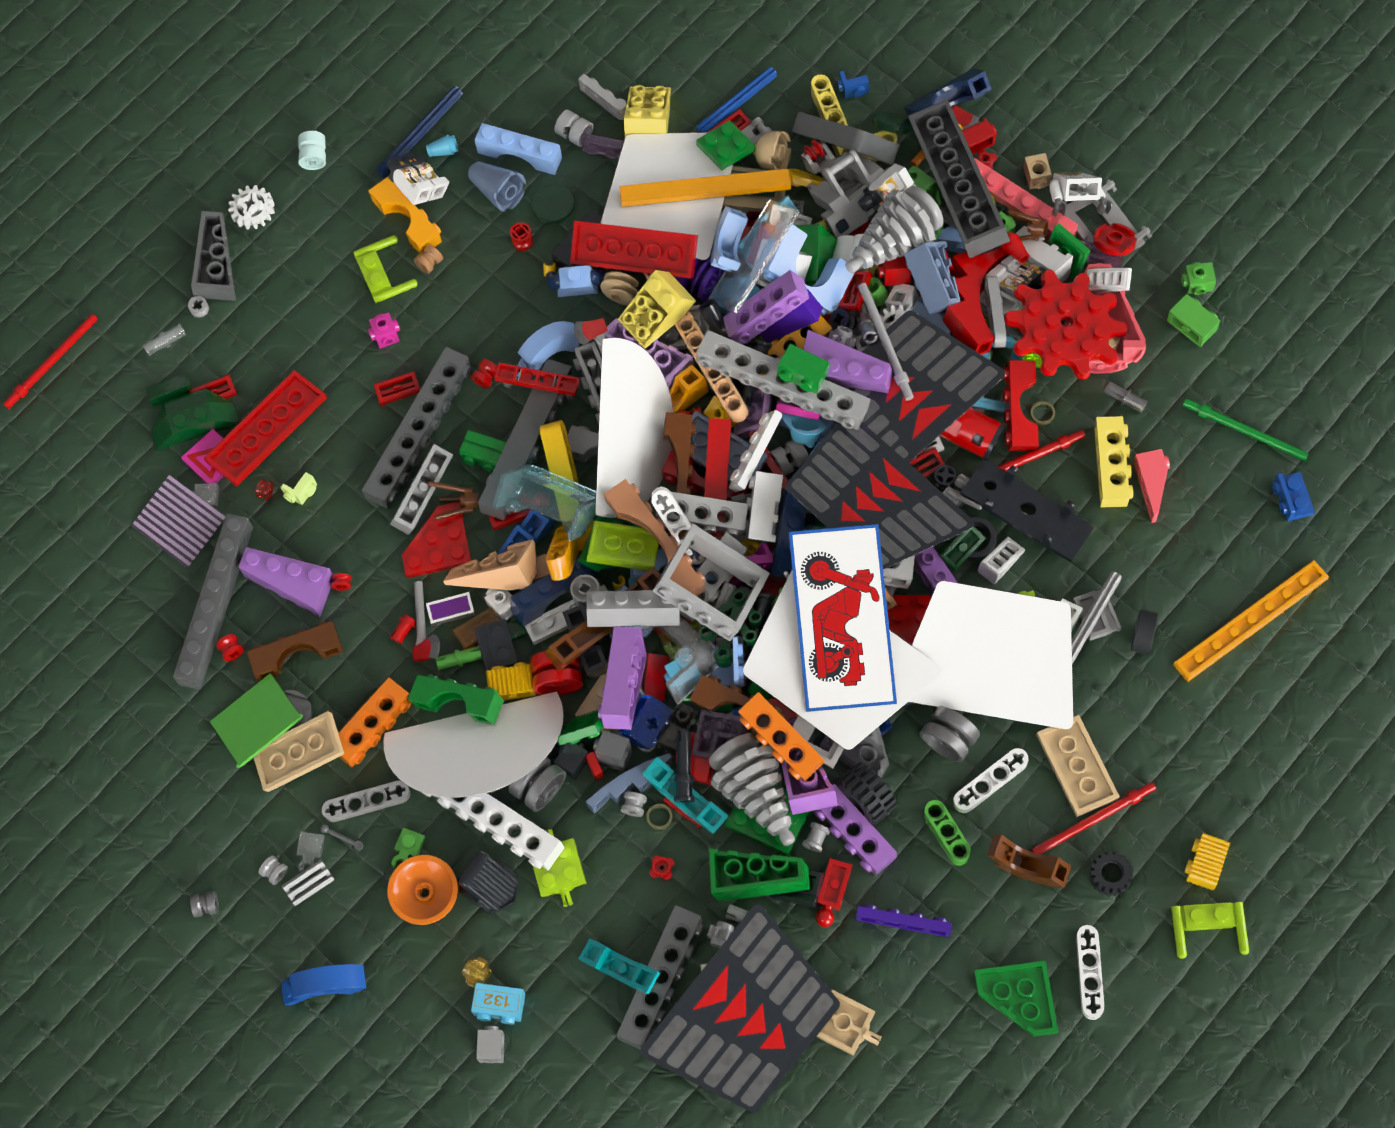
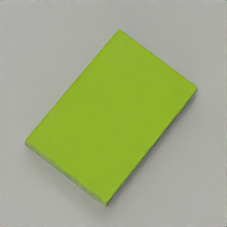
M594 521L587 562L649 571L653 567L655 568L659 542L641 527Z

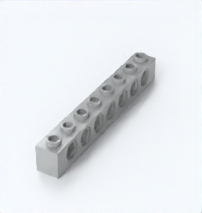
M709 330L697 350L696 362L701 366L719 371L726 377L738 379L745 385L759 388L766 394L780 397L781 400L787 403L792 402L806 411L820 414L827 420L839 422L848 429L853 428L858 431L868 411L870 398L827 380H824L817 394L807 391L800 392L798 389H801V387L792 382L779 383L778 381L782 380L777 376L780 360ZM717 355H724L725 357L720 358ZM742 363L745 364V366H739L737 364ZM758 372H764L765 375H760ZM818 398H825L826 401H821ZM840 406H844V407H846L847 409L843 410V409H840L839 407H840Z

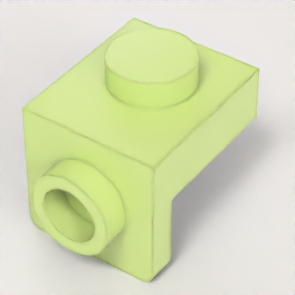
M305 472L294 489L285 484H282L280 488L284 493L283 497L287 501L303 505L306 499L314 494L317 483L312 475Z

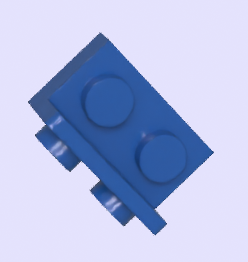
M1301 472L1283 476L1282 473H1277L1272 482V488L1275 495L1278 494L1279 508L1282 515L1285 514L1287 521L1314 515L1315 511Z

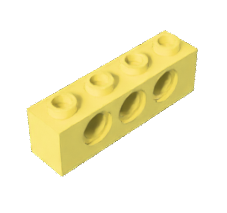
M1123 416L1096 417L1094 430L1100 507H1127L1129 499L1133 498V486L1129 485L1128 478H1131V465H1127L1130 448L1129 444L1125 445V438L1128 437V425L1124 424ZM1114 439L1117 443L1111 444L1107 440ZM1115 459V460H1117L1119 463H1118V464H1112V463H1110L1109 460ZM1111 480H1118L1121 484L1115 485Z

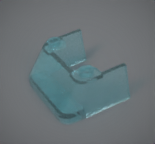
M523 465L501 474L492 508L497 509L506 505L509 510L514 512H520L527 508L564 523L568 540L572 541L586 533L595 517L596 491L537 466Z

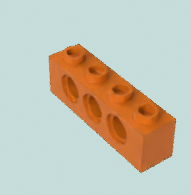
M388 678L338 733L344 750V755L339 758L351 768L355 764L361 763L370 747H375L379 743L381 735L394 726L396 718L410 708L411 702L408 700L410 694L391 678ZM385 704H393L391 709L387 711L382 710ZM370 721H377V724L374 727H367V724ZM356 737L362 738L359 744H352V741Z
M759 692L738 711L742 716L739 721L748 730L752 727L758 733L755 737L764 746L769 744L774 749L771 754L780 763L785 761L790 766L788 771L795 779L798 780L801 777L806 781L825 762L816 750ZM761 716H767L770 718V723L766 727H759L757 725L758 719ZM777 733H784L786 735V741L783 744H776L773 741ZM795 749L803 752V756L799 761L790 759V753Z

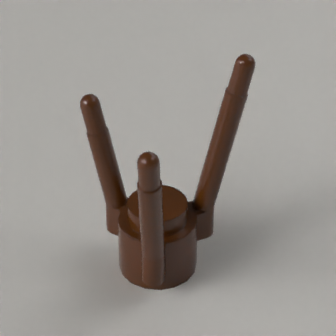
M1011 209L1008 210V213L1012 214L1010 216L1014 220L1028 224L1027 231L1031 235L1019 236L1021 241H1038L1039 236H1046L1048 220Z
M428 482L429 486L463 492L460 493V497H439L438 501L460 502V506H464V508L434 516L435 520L465 512H473V508H478V491H472V488Z

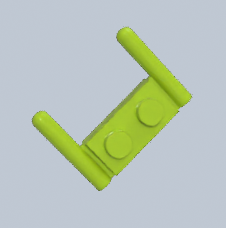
M395 235L353 251L375 303L417 287L415 279L391 287L376 253L380 249L397 243L398 238Z
M1243 902L1171 907L1178 958L1184 959L1187 956L1184 930L1193 931L1236 927L1239 951L1242 955L1249 953Z

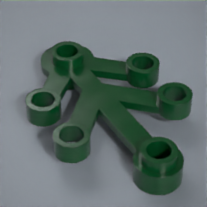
M744 589L735 590L730 594L728 602L718 608H714L723 614L731 611V615L728 617L735 621L750 593ZM751 608L747 615L750 624L753 627H759L764 621L762 614ZM743 623L739 632L743 636L745 644L753 646L758 639L755 631L749 630L746 624ZM703 626L699 630L703 641H710L717 635L716 632L707 626ZM723 638L721 647L714 654L715 662L721 668H727L733 663V654L730 650L733 639L728 641Z

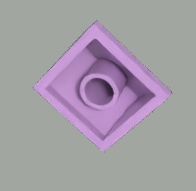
M760 389L755 391L751 407L746 406L749 411L748 416L744 421L734 426V435L739 438H748L749 433L754 430L755 432L758 431L761 417L765 413L771 412L772 394H766Z

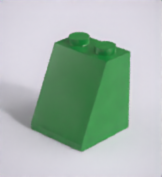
M821 224L794 225L807 234L800 251L812 256L804 280L805 284L811 287L818 281L828 259L833 258L837 239Z

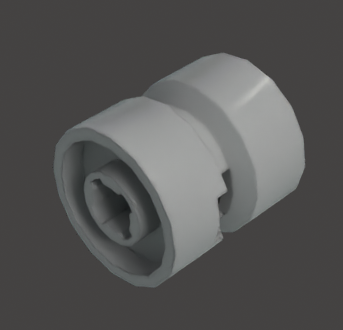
M567 109L562 112L556 121L554 131L561 137L569 138L570 142L582 147L591 137L594 126L591 122L584 118H579L577 114Z
M793 439L785 444V448L779 446L770 451L785 476L793 472L794 467L800 468L809 457L804 445L795 442Z
M587 574L576 577L570 587L574 605L584 604L585 608L587 607V591H601L597 579Z

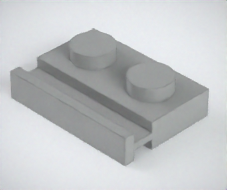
M1100 590L1073 598V603L1083 608V613L1080 616L1081 622ZM1110 600L1089 634V641L1121 630V625Z

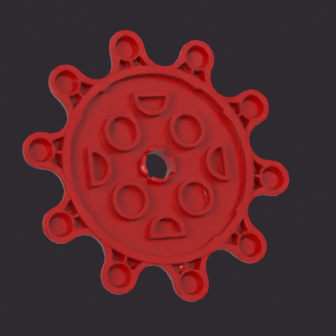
M1046 270L1041 274V289H1032L1025 284L1015 287L1013 294L1022 303V310L1009 311L1004 314L1005 325L1018 328L1022 332V338L1014 343L1013 346L1015 354L1019 356H1025L1029 353L1038 354L1042 359L1040 370L1045 376H1053L1059 366L1067 365L1072 368L1075 376L1081 380H1085L1090 376L1089 362L1093 359H1099L1108 365L1116 363L1118 359L1117 352L1109 345L1108 341L1114 337H1125L1128 329L1124 322L1113 320L1108 315V311L1117 304V298L1113 293L1101 296L1094 295L1089 291L1090 279L1087 274L1080 273L1074 278L1072 283L1067 284L1061 282L1053 270ZM1061 320H1070L1071 326H1063Z

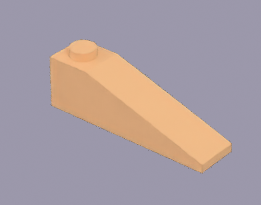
M532 539L508 546V551L497 555L495 551L480 562L475 559L454 567L443 582L445 585L499 590H515L520 588L523 590L532 584L537 574L535 542Z

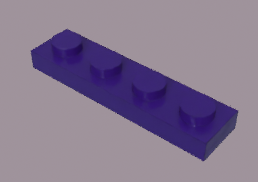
M864 904L863 907L858 906L856 921L950 938L952 923H949L945 918L934 917L932 920L924 918V915L919 913H910V915L900 914L901 911L896 909L882 911L877 910L876 906Z

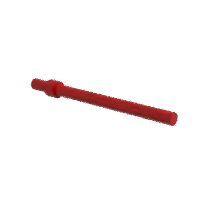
M91 314L22 384H18L13 389L14 392L2 404L7 409H10L20 398L23 399L29 393L28 390L72 347L98 318Z
M1080 430L1068 436L1063 435L1058 437L1055 442L997 467L1007 472L1012 465L1019 467L1058 449L1064 450L1070 447L1072 443L1086 438L1083 430Z
M1150 782L1137 790L1132 789L1126 793L1125 797L1031 849V852L1042 854L1130 804L1135 805L1141 801L1142 797L1155 791V785L1153 782Z

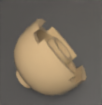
M770 131L763 134L757 141L753 154L758 165L763 170L787 169L791 157V148H788L787 142H791L788 133L784 131Z

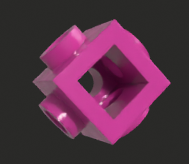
M389 312L378 314L374 318L369 319L371 328L368 329L372 341L377 340L380 349L400 342L397 335L400 328L397 320L391 319Z

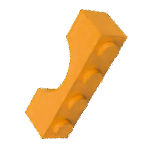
M389 176L369 190L372 202L384 215L401 213L410 218L411 223L406 234L409 243L419 254L424 253L423 249L428 244L436 247L442 242L440 237L441 230L434 222L431 224L425 211L413 205L396 184L391 182Z
M690 365L675 377L674 383L669 390L673 413L679 414L678 411L687 409L709 392L705 377L693 365Z

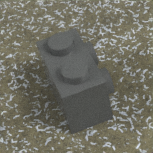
M603 730L601 737L597 736L593 746L599 765L624 773L632 755L629 738L622 737L623 734L614 730L607 732Z

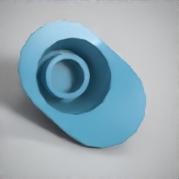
M781 412L783 414L781 418L790 428L792 439L809 448L814 447L820 434L826 430V425L820 419L815 420Z

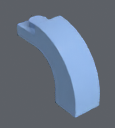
M725 206L712 244L710 259L712 266L728 272H732V269L738 271L740 261L737 256V250L741 235L748 221L745 213Z
M559 321L540 328L519 349L518 354L522 358L517 366L540 370L544 362L553 354L560 351L575 352L574 348H577L580 344L574 334L575 324Z

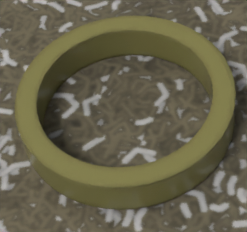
M1039 401L1031 408V419L1038 425L1050 424L1054 420L1055 409L1049 402ZM1045 405L1051 409L1052 417L1047 421H1039L1034 417L1033 410L1037 406Z
M664 804L651 806L646 814L648 824L656 830L667 828L673 819L670 808ZM658 807L665 808L670 814L669 821L663 826L653 825L649 820V815L653 809Z

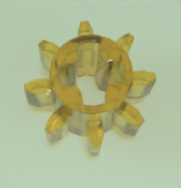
M479 956L474 960L469 959L462 971V975L466 979L465 983L474 988L476 983L486 984L492 971L487 965L489 961Z

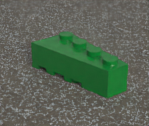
M709 848L711 894L718 902L810 890L809 870L802 858L778 855L764 856L759 853L744 854L729 850L725 852Z

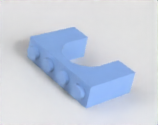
M791 223L779 226L758 268V271L764 274L763 277L766 280L773 282L789 270L797 274L796 259L807 234ZM841 258L828 259L818 281L811 287L806 285V288L810 290L823 307L821 316L832 314L837 309L854 274L847 271L845 267L846 261Z

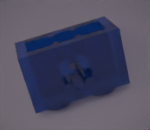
M643 694L636 705L631 730L622 729L620 733L624 737L629 738L638 747L650 749L657 743L659 739L658 734L661 729L669 723L670 714L673 710L652 695Z

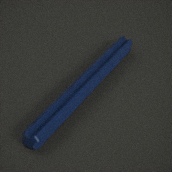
M453 86L376 168V172L381 178H385L391 172L386 167L389 158L396 156L401 161L402 157L409 153L462 96L463 93L460 88Z

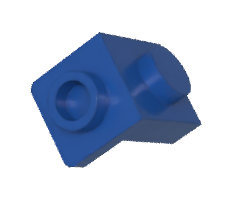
M844 71L839 72V79L836 80L839 92H843L845 99L861 97L869 93L867 75L847 80Z

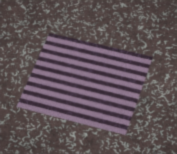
M169 475L131 526L188 568L225 519V516Z

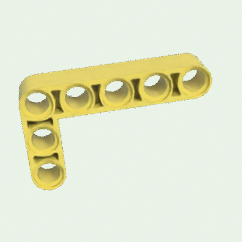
M825 75L814 76L811 81V95L820 118L837 121L836 123L848 126L828 77ZM884 130L874 134L897 144V135L891 130ZM832 145L836 157H839L844 152L848 154V151H850ZM862 155V156L866 157V158L869 159V160L878 161V160H875V159L870 158V157H868V156Z

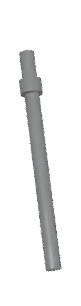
M862 283L858 288L894 371V380L897 386H900L905 400H911L914 396L908 384L909 378L907 373L902 370L866 283Z

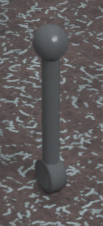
M326 824L320 827L322 833H329L353 845L358 851L364 847L361 841L351 840L329 829Z

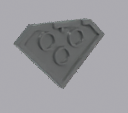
M879 727L850 750L844 748L839 759L851 768L858 762H861L873 769L882 778L889 766V761ZM825 735L820 746L830 751L834 740Z

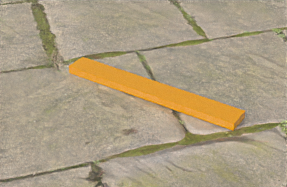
M788 169L619 187L622 207L791 190V182Z
M1313 560L1176 660L1173 666L1189 682L1328 580L1329 576Z

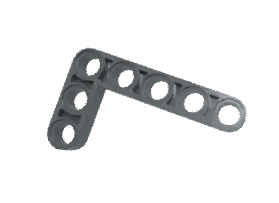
M799 111L791 131L844 149H853L857 153L893 165L900 146L866 131Z

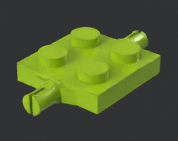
M549 829L548 833L554 836L553 830ZM574 838L561 842L564 849L549 870L543 867L538 869L533 866L541 897L560 894L563 907H568V904L569 906L573 905L569 891L577 886L587 884Z

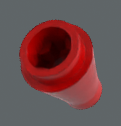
M1013 232L1007 233L1010 241L1002 244L1001 249L1020 264L1026 262L1030 255L1026 251L1019 235Z

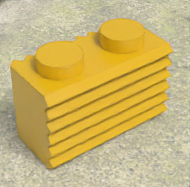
M520 662L514 664V667L495 666L491 670L486 671L488 687L497 690L498 695L503 700L536 696L532 682L534 675L531 672L530 664L527 665V663Z
M1205 833L1201 835L1200 839L1195 838L1191 850L1195 852L1193 861L1188 860L1184 873L1188 874L1186 881L1214 891L1230 842Z

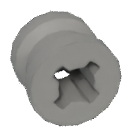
M625 792V804L622 805L621 812L630 816L642 817L644 814L643 804L646 803L647 797L636 792Z
M272 855L263 862L258 873L262 877L269 878V882L272 885H276L283 879L288 867L285 864H280L278 859Z

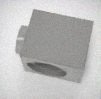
M485 1026L484 1030H478L477 1060L479 1063H504L505 1034L502 1030H499V1027Z

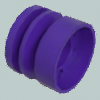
M711 257L706 260L696 258L694 278L673 276L687 291L690 290L691 296L698 297V300L702 302L714 296L726 274V270L711 265Z

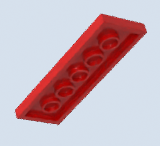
M574 221L570 264L651 274L655 270L670 272L675 277L694 278L698 235Z
M294 370L204 457L205 462L237 487L327 399L326 394Z

